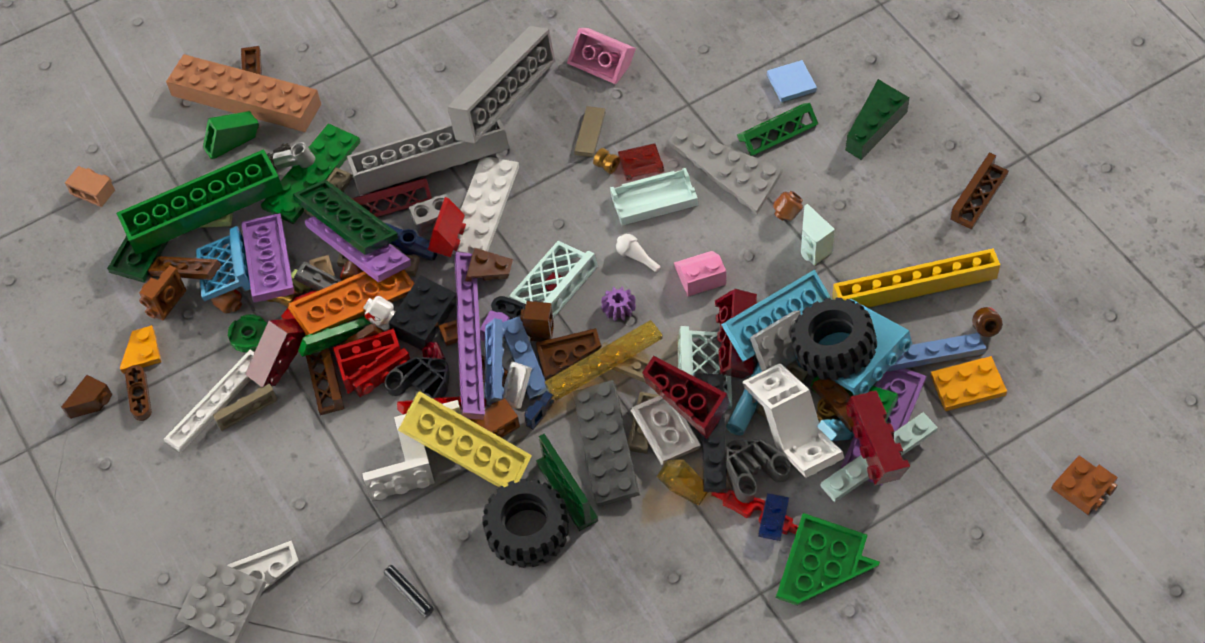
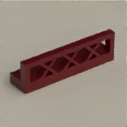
M421 178L351 199L359 205L365 204L371 207L370 213H372L373 209L378 211L373 213L374 216L378 217L430 200L432 196L427 179ZM425 187L426 199L418 200L413 197L416 189ZM403 193L409 197L406 204L399 205L394 202L398 194ZM411 198L416 200L415 202L409 203ZM385 199L389 201L388 208L383 211L375 208L378 200ZM375 201L373 206L368 204L369 202Z

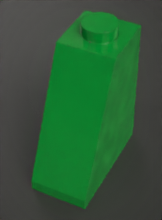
M250 111L208 118L203 148L210 159H215L254 139L259 128L258 120Z

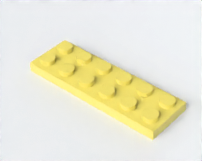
M420 391L416 394L398 428V431L497 487L508 486L507 482L513 480L514 483L519 482L532 456Z

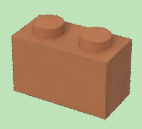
M80 166L74 170L65 182L71 195L100 207L106 203L115 191L112 180L108 176L97 174L90 168L85 169Z

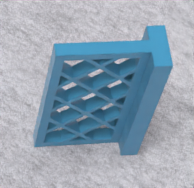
M237 226L229 229V236L196 249L197 258L217 259L222 265L211 280L199 279L201 297L204 302L241 286L245 291L251 289L244 237ZM211 251L207 256L202 255L204 253ZM217 253H221L217 258H213ZM227 255H231L227 260H224ZM229 267H232L229 272H225ZM220 277H224L220 283L217 282ZM230 279H235L234 282L227 284ZM212 286L215 287L214 290L208 292Z

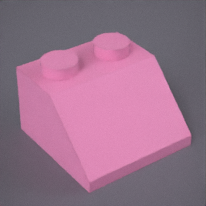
M713 251L674 262L675 269L688 297L726 285V269L720 256Z

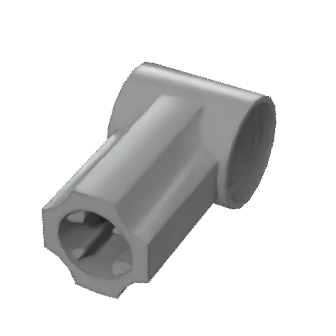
M299 142L291 150L274 153L273 160L277 169L295 165L307 168L314 163L315 156L305 143Z

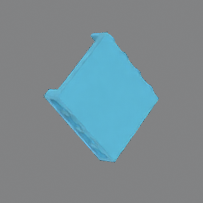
M865 306L863 307L869 312L876 333V353L873 359H870V363L866 367H862V371L858 374L853 373L849 378L844 379V377H841L838 380H834L836 383L852 391L854 396L867 393L873 384L879 381L883 374L891 366L895 365L897 359L904 352L908 351L912 345L909 330ZM843 332L833 333L824 337L818 344L835 345L844 341L850 334Z

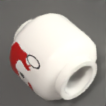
M381 296L375 297L374 300L369 298L363 307L366 310L364 317L378 327L387 326L395 314V311H393L394 305Z

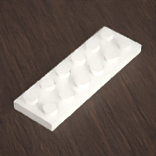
M488 156L480 159L461 207V211L465 215L463 223L466 224L463 235H458L457 239L461 240L458 250H453L452 254L455 255L456 252L473 254L474 248L484 251L489 250L518 172L519 162Z

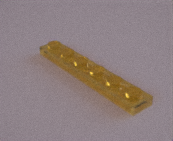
M649 320L544 382L545 387L553 394L554 399L557 401L663 339V335L655 324Z

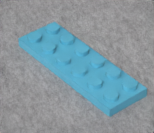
M813 270L721 325L742 361H745L755 355L749 337L793 311H800L802 315V311L806 307H812L813 303L817 301L819 303L823 302L827 298L832 300L816 271Z

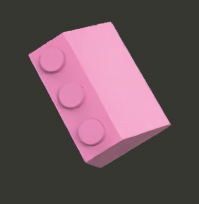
M579 28L567 64L617 84L629 68L636 48L592 29Z

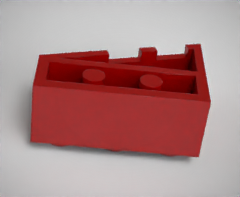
M394 329L333 347L347 393L349 394L354 391L353 380L400 351Z

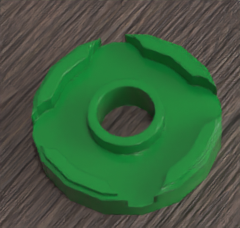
M254 314L243 315L237 321L234 320L228 328L227 335L231 346L241 352L256 351L267 323L262 317ZM253 330L250 336L243 335L246 331Z

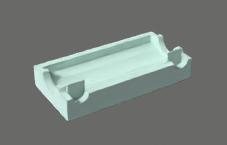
M682 168L681 171L677 172L671 171L625 183L620 187H610L611 197L621 225L698 206V197L694 187L692 188L690 176L686 168Z

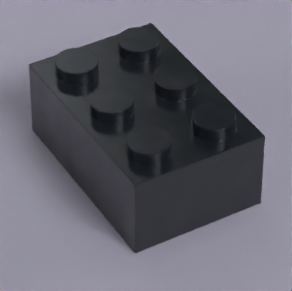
M420 275L389 321V330L394 329L397 338L423 351L427 343L432 342L439 332V325L444 324L455 307L456 293Z

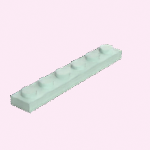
M924 412L894 432L895 443H900L903 449L901 456L937 432L938 427ZM860 455L821 482V488L834 502L869 479L866 459H863Z

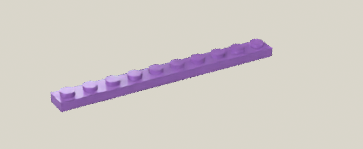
M456 252L454 263L461 415L465 418L483 420L485 411L477 278H472L471 282L465 281L472 254Z

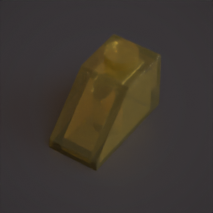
M667 460L657 475V478L670 491L696 505H700L708 493L703 492V479L685 460Z

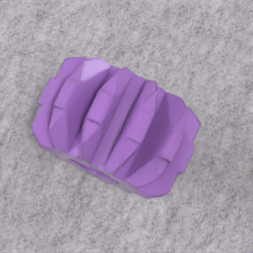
M613 286L612 292L606 290L605 296H602V311L606 313L607 318L613 317L614 321L621 318L624 321L625 316L631 317L632 311H635L636 299L634 295H631L630 289L624 291V288L621 286L619 290H616Z

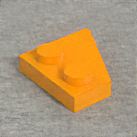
M152 325L132 331L120 366L123 374L132 365H139L144 368L162 362L155 330Z

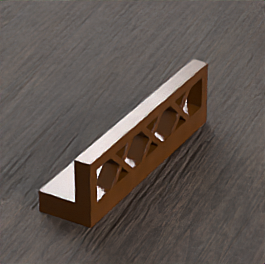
M988 153L953 206L950 220L971 230L973 229L1009 173V170L995 164L996 155ZM991 171L1001 174L1000 178L991 179ZM990 185L991 191L982 193L981 186ZM981 199L982 205L973 207L971 201ZM972 213L973 219L968 221L962 218V215Z
M330 348L321 350L317 357L312 354L307 355V364L320 416L345 409ZM318 363L325 366L321 374L314 371ZM322 380L329 383L325 391L318 388ZM326 397L333 400L334 405L322 407Z

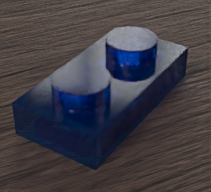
M767 493L758 537L781 541L789 497Z

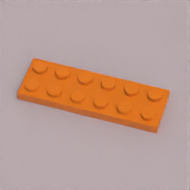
M404 269L380 282H377L366 272H361L289 303L288 309L306 335H314L326 328L332 329L344 322H349L365 315L366 310L363 307L369 298L374 300L375 297L381 296L392 303L406 297L414 282Z

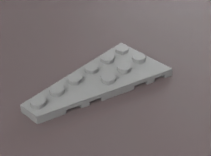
M677 127L669 139L670 147L684 158L691 160L696 168L702 169L712 181L727 193H732L743 206H748L756 216L783 172L781 167Z

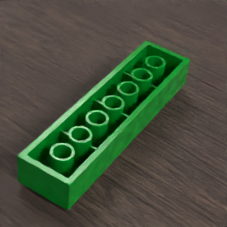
M263 149L119 211L116 214L137 255L283 191L278 174Z

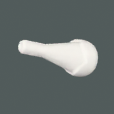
M624 234L618 237L616 250L623 257L628 256L644 263L654 272L660 270V265L646 254L635 236Z

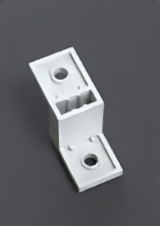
M781 363L743 381L744 388L764 407L776 448L806 478L844 459L843 451L817 427L819 420L810 390Z
M458 400L443 404L461 415ZM406 414L394 417L397 430ZM398 431L405 462L362 473L371 501L383 500L387 496L394 494H404L416 488H426L430 484L435 483L425 445Z

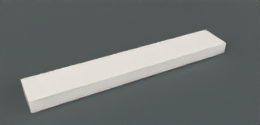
M249 350L164 438L168 445L182 453L214 419L213 414L226 407L248 384L251 379L245 373L255 352Z

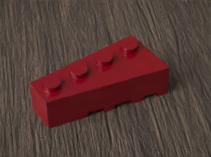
M733 289L715 300V307L719 308V314L716 315V323H720V331L717 333V338L722 343L718 350L720 374L741 379L753 374L755 369L754 355L742 361L721 324L757 304V294Z

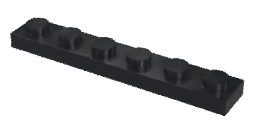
M702 373V381L724 392V375ZM725 413L708 439L702 435L703 492H726Z

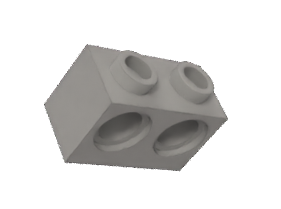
M447 194L436 196L433 199L416 203L409 207L411 218L419 236L433 232Z

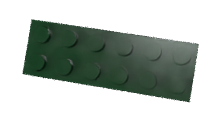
M326 179L293 194L296 203L364 255L398 239L396 231Z

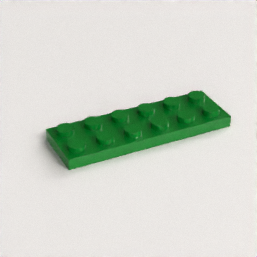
M328 123L308 147L315 156L314 163L307 168H302L300 165L292 166L280 181L283 191L267 197L261 203L262 209L273 215L280 213L283 220L294 224L305 209L294 201L293 194L325 179L327 180L335 168L339 169L347 160V156L351 155L360 144V138Z

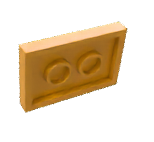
M992 356L931 371L930 373L945 411L1007 395V389Z

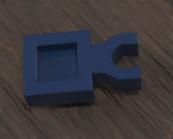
M545 391L540 401L537 400L533 406L531 405L527 408L524 414L527 427L534 430L546 415V410L554 404V400H552L553 394Z

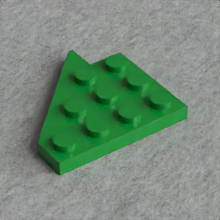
M803 513L775 598L794 605H800L877 568L880 564L879 561L862 556L868 535Z

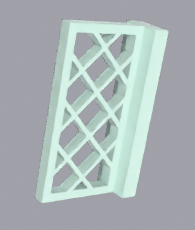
M557 241L509 295V298L525 304L526 301L545 298L543 302L552 304L554 318L598 267L595 254L590 251L584 253ZM559 249L566 251V254L555 257ZM572 258H581L577 263L571 264L570 262ZM568 261V265L557 267L556 262ZM554 263V268L543 270L545 265ZM569 270L565 277L558 278L559 272ZM555 272L556 279L544 280V276ZM541 277L542 282L531 284L534 278ZM557 283V287L553 291L546 292L545 285ZM543 286L544 293L532 295V290L542 288ZM529 291L528 297H518L520 293Z
M680 326L677 336L678 368L693 376L697 372L700 374L707 373L703 367L709 363L716 370L712 374L720 373V366L713 361L719 355V348L712 343L714 339H718V332L690 331L689 326ZM692 338H700L705 343L697 347L692 342ZM707 345L715 351L710 357L702 351ZM696 354H699L705 360L700 365L693 360ZM724 375L726 379L724 382V387L726 386L724 392L727 393L730 402L727 409H731V376Z

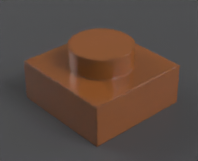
M457 320L439 325L446 346L458 342Z

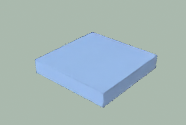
M803 60L767 71V76L781 102L817 92V87Z

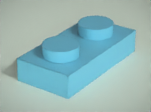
M840 419L821 420L817 425L831 441L851 440L854 437V432H850Z

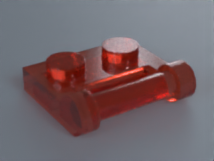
M655 143L618 152L626 181L632 180L633 177L664 172L663 162Z

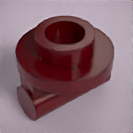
M428 342L426 347L423 348V357L446 360L438 342Z

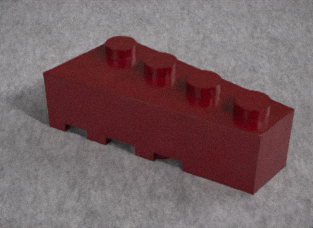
M654 355L642 372L646 384L708 439L730 405L727 393Z
M877 391L851 396L846 405V411L849 418L852 417L854 423L853 432L855 437L859 438L861 444L860 453L862 458L867 461L869 478L873 479L875 486L900 480L910 468L908 460H903L901 457L903 452L902 446L894 441L895 431L892 424L885 421L887 413Z

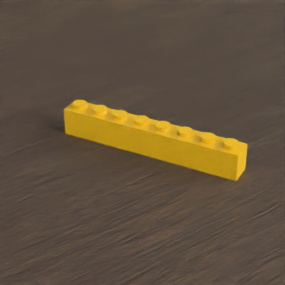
M994 248L835 283L833 284L832 299L835 300L836 297L843 298L845 301L852 299L869 308L997 279L1000 262Z

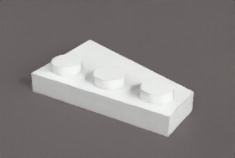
M289 541L227 566L265 581L267 584L264 590H266L298 565L299 560L292 541Z

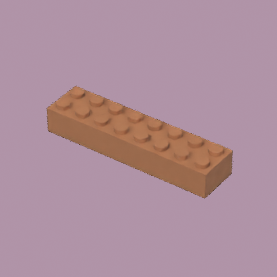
M185 54L182 55L166 80L170 93L174 97L232 113L250 111L258 120L306 132L321 106L316 89Z

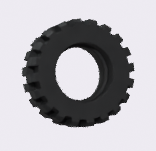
M838 297L835 300L827 298L820 303L817 301L812 304V307H806L802 311L803 314L798 315L791 329L792 345L802 369L808 371V374L813 377L818 375L819 379L827 380V378H831L832 381L838 380L841 377L846 379L853 373L858 374L861 372V368L866 367L870 363V359H873L876 353L875 349L877 348L876 333L869 312L861 304H855L853 300L847 299L845 301L843 298ZM843 332L850 334L844 341L835 345L818 344L824 337L833 333Z
M527 478L520 479V482L514 483L513 480L507 482L508 486L506 487L500 486L496 489V495L491 494L488 499L489 504H486L483 510L482 523L489 548L492 552H495L497 558L500 560L505 559L506 564L511 566L517 563L520 568H526L527 564H532V567L539 566L538 563L541 561L544 563L549 562L551 555L557 556L560 553V546H565L567 542L566 536L569 535V520L564 499L561 498L560 493L556 489L552 490L551 485L546 482L542 485L540 480L532 479V482L527 481ZM524 510L540 512L547 518L542 529L528 536L512 534L505 528L508 520L513 515Z

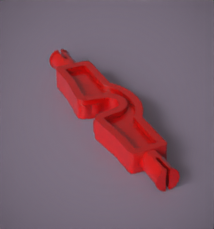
M731 489L727 493H711V496L723 500V506L734 510L745 518H749L755 510H760L762 513L759 523L762 526L774 529L785 535L788 532L793 534L797 532L798 526L793 524V518L774 510L763 499L754 498L752 502L743 503L737 499L734 491Z

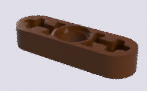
M132 365L125 372L130 411L136 420L144 421L152 413L147 376L141 366ZM135 373H138L137 379L139 382H135L133 378L135 376ZM137 389L144 390L142 395L138 397L133 396ZM138 403H141L144 408L141 413H138L140 411Z

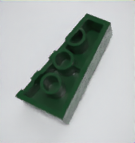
M878 79L847 135L845 151L862 160L908 112L910 97Z

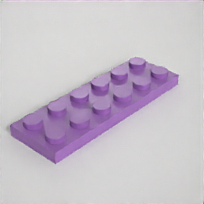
M281 214L241 222L253 302L295 294Z
M315 216L305 220L307 228L377 282L411 266V259L391 244L364 255Z
M904 368L887 371L877 381L875 387L898 394V400L886 423L892 424L894 431L909 422L925 383V375ZM855 435L841 468L861 455V444L859 438H856Z

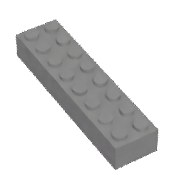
M529 26L447 106L456 140L476 143L555 62L549 29Z
M499 119L476 143L456 140L452 124L348 155L347 158L359 194L362 195L381 188L391 187L397 183L408 182L413 178L427 176L439 170L443 171L452 166L463 165L475 159H482L494 153H501L509 149L505 128Z

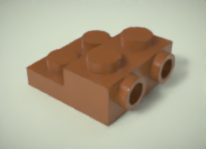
M169 265L166 271L162 272L158 280L151 277L142 286L139 292L141 296L139 302L147 307L145 313L153 319L158 318L163 321L187 291L177 268Z
M1079 455L1053 483L1051 489L1089 515L1093 509L1097 511L1105 501L1103 498L1107 494L1109 496L1113 494L1118 487L1115 484L1118 477L1100 464L1095 467Z

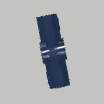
M385 223L398 233V239L389 244L400 248L401 252L406 255L415 254L430 261L435 260L438 253L428 250L429 240L417 236L416 231L412 229L402 230Z

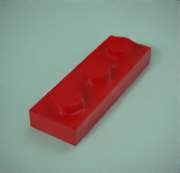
M405 348L401 349L353 380L352 384L359 398L371 393L374 388L385 383L386 376L396 366L410 360L407 350Z

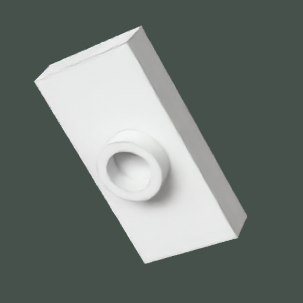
M511 362L502 399L505 398L511 407L521 409L532 368L517 362Z

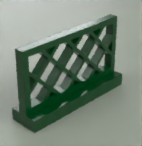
M545 433L540 435L539 441L542 457L536 460V465L549 485H551L552 490L556 489L560 493L561 498L564 499L567 513L577 529L581 531L598 522V516Z

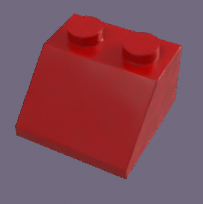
M447 197L444 198L428 250L451 258L453 250H458L461 240L457 238L459 234L463 235L466 224L463 223L465 217L463 212Z

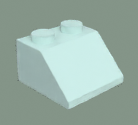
M806 204L804 206L801 255L806 261H810L815 266L833 253L835 229L812 207Z

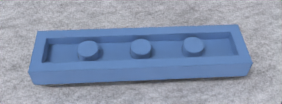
M520 316L502 322L504 338L513 361L532 368L526 388L529 401L542 397L545 391L549 392V389Z
M494 318L485 325V399L488 405L501 400L504 394V388L502 387V377L504 374V368L502 367V357L504 355L502 338L504 336V328H502V319Z

